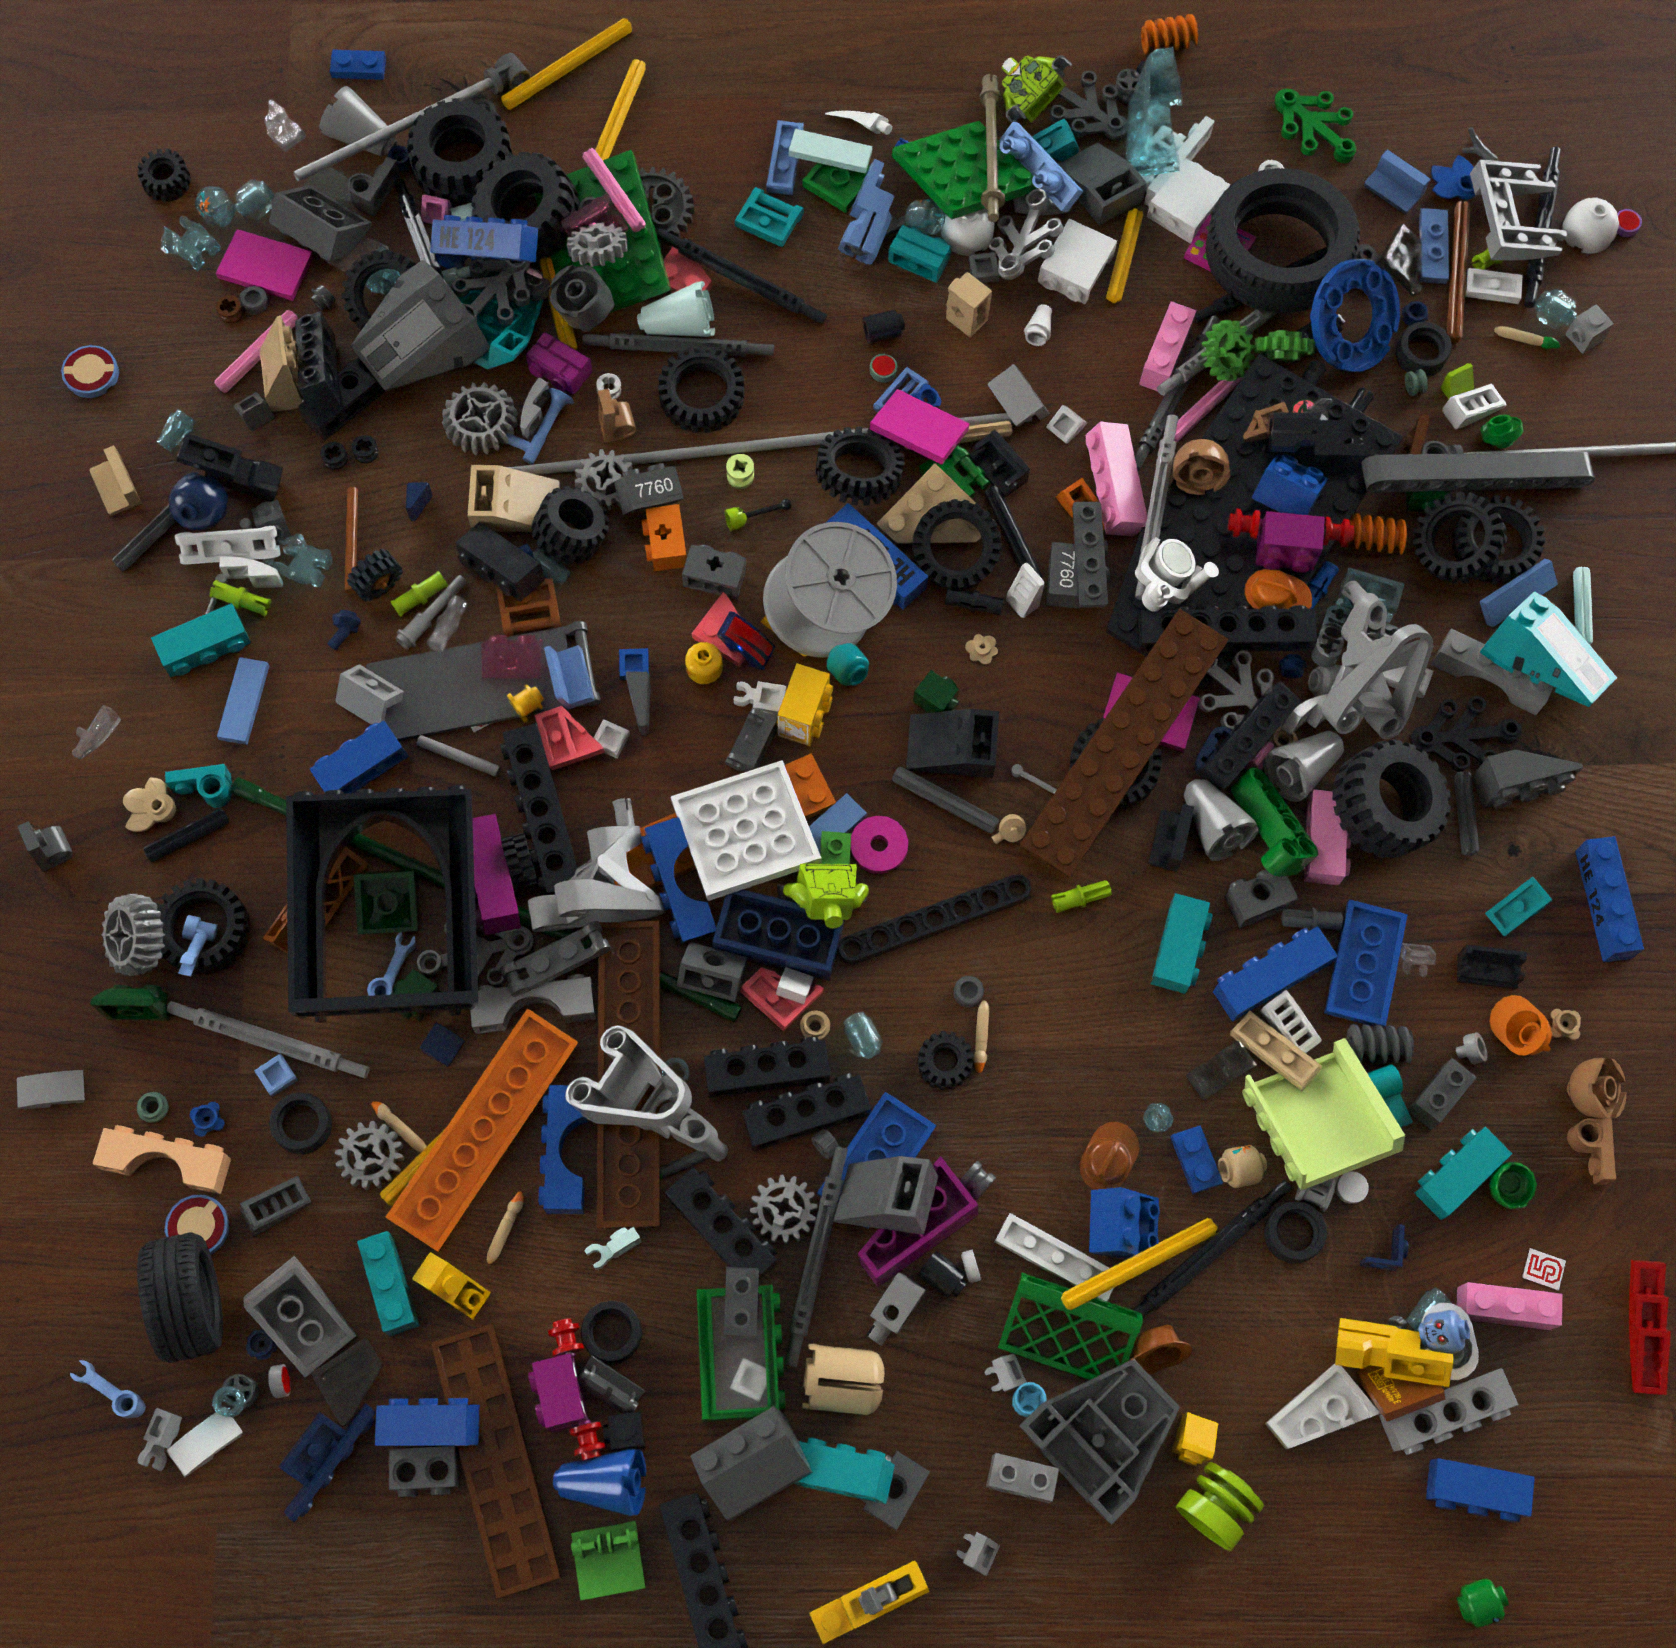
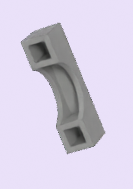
M1451 628L1442 641L1431 665L1455 677L1476 676L1486 679L1499 686L1507 694L1509 703L1537 715L1546 704L1554 686L1540 681L1539 684L1529 681L1531 676L1514 669L1513 673L1502 669L1480 653L1485 644Z
M583 974L570 975L567 977V980L555 981L553 979L517 997L511 996L508 989L509 983L507 987L495 988L492 985L478 987V1005L470 1010L471 1024L475 1034L506 1031L511 1017L519 1009L536 1003L546 1004L555 1008L563 1016L566 1023L596 1020L593 983L591 977H585Z

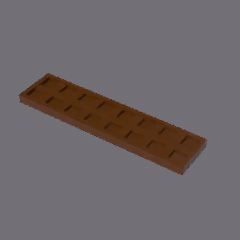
M491 1323L431 1342L446 1404L448 1405V1398H468V1405H480L478 1445L457 1447L496 1599L561 1579L494 1324Z

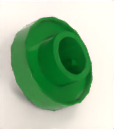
M1510 415L1495 416L1480 429L1483 442L1501 449L1510 447L1524 432L1521 419L1511 417Z

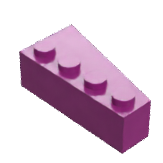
M941 1156L933 1164L938 1180L924 1234L879 1228L858 1252L860 1265L877 1288L978 1216L977 1202Z

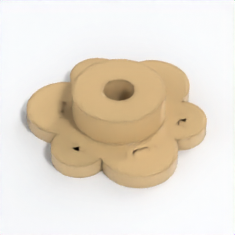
M977 634L974 636V640H969L965 646L966 651L970 653V660L973 662L979 661L982 665L990 664L992 657L998 654V649L995 647L996 640L989 635L983 637L981 634Z

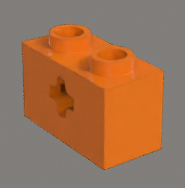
M679 504L646 508L647 519H642L641 521L643 535L650 537V544L645 545L647 562L653 561L654 571L684 568L687 555Z

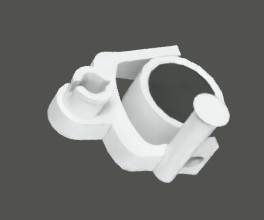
M1155 537L1144 547L1135 570L1137 579L1146 586L1142 595L1144 606L1152 612H1157L1167 602L1173 604L1182 603L1207 580L1218 576L1219 570L1217 566L1212 562H1207L1204 565V569L1201 570L1202 568L1198 565L1195 567L1194 555L1185 543L1177 539H1168L1158 546L1160 539ZM1183 582L1181 589L1175 588V586Z

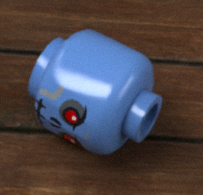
M1453 1310L1429 1313L1425 1316L1424 1322L1419 1324L1422 1345L1424 1348H1429L1430 1351L1457 1353L1464 1349L1465 1340L1470 1339V1329L1467 1320H1461L1458 1313Z

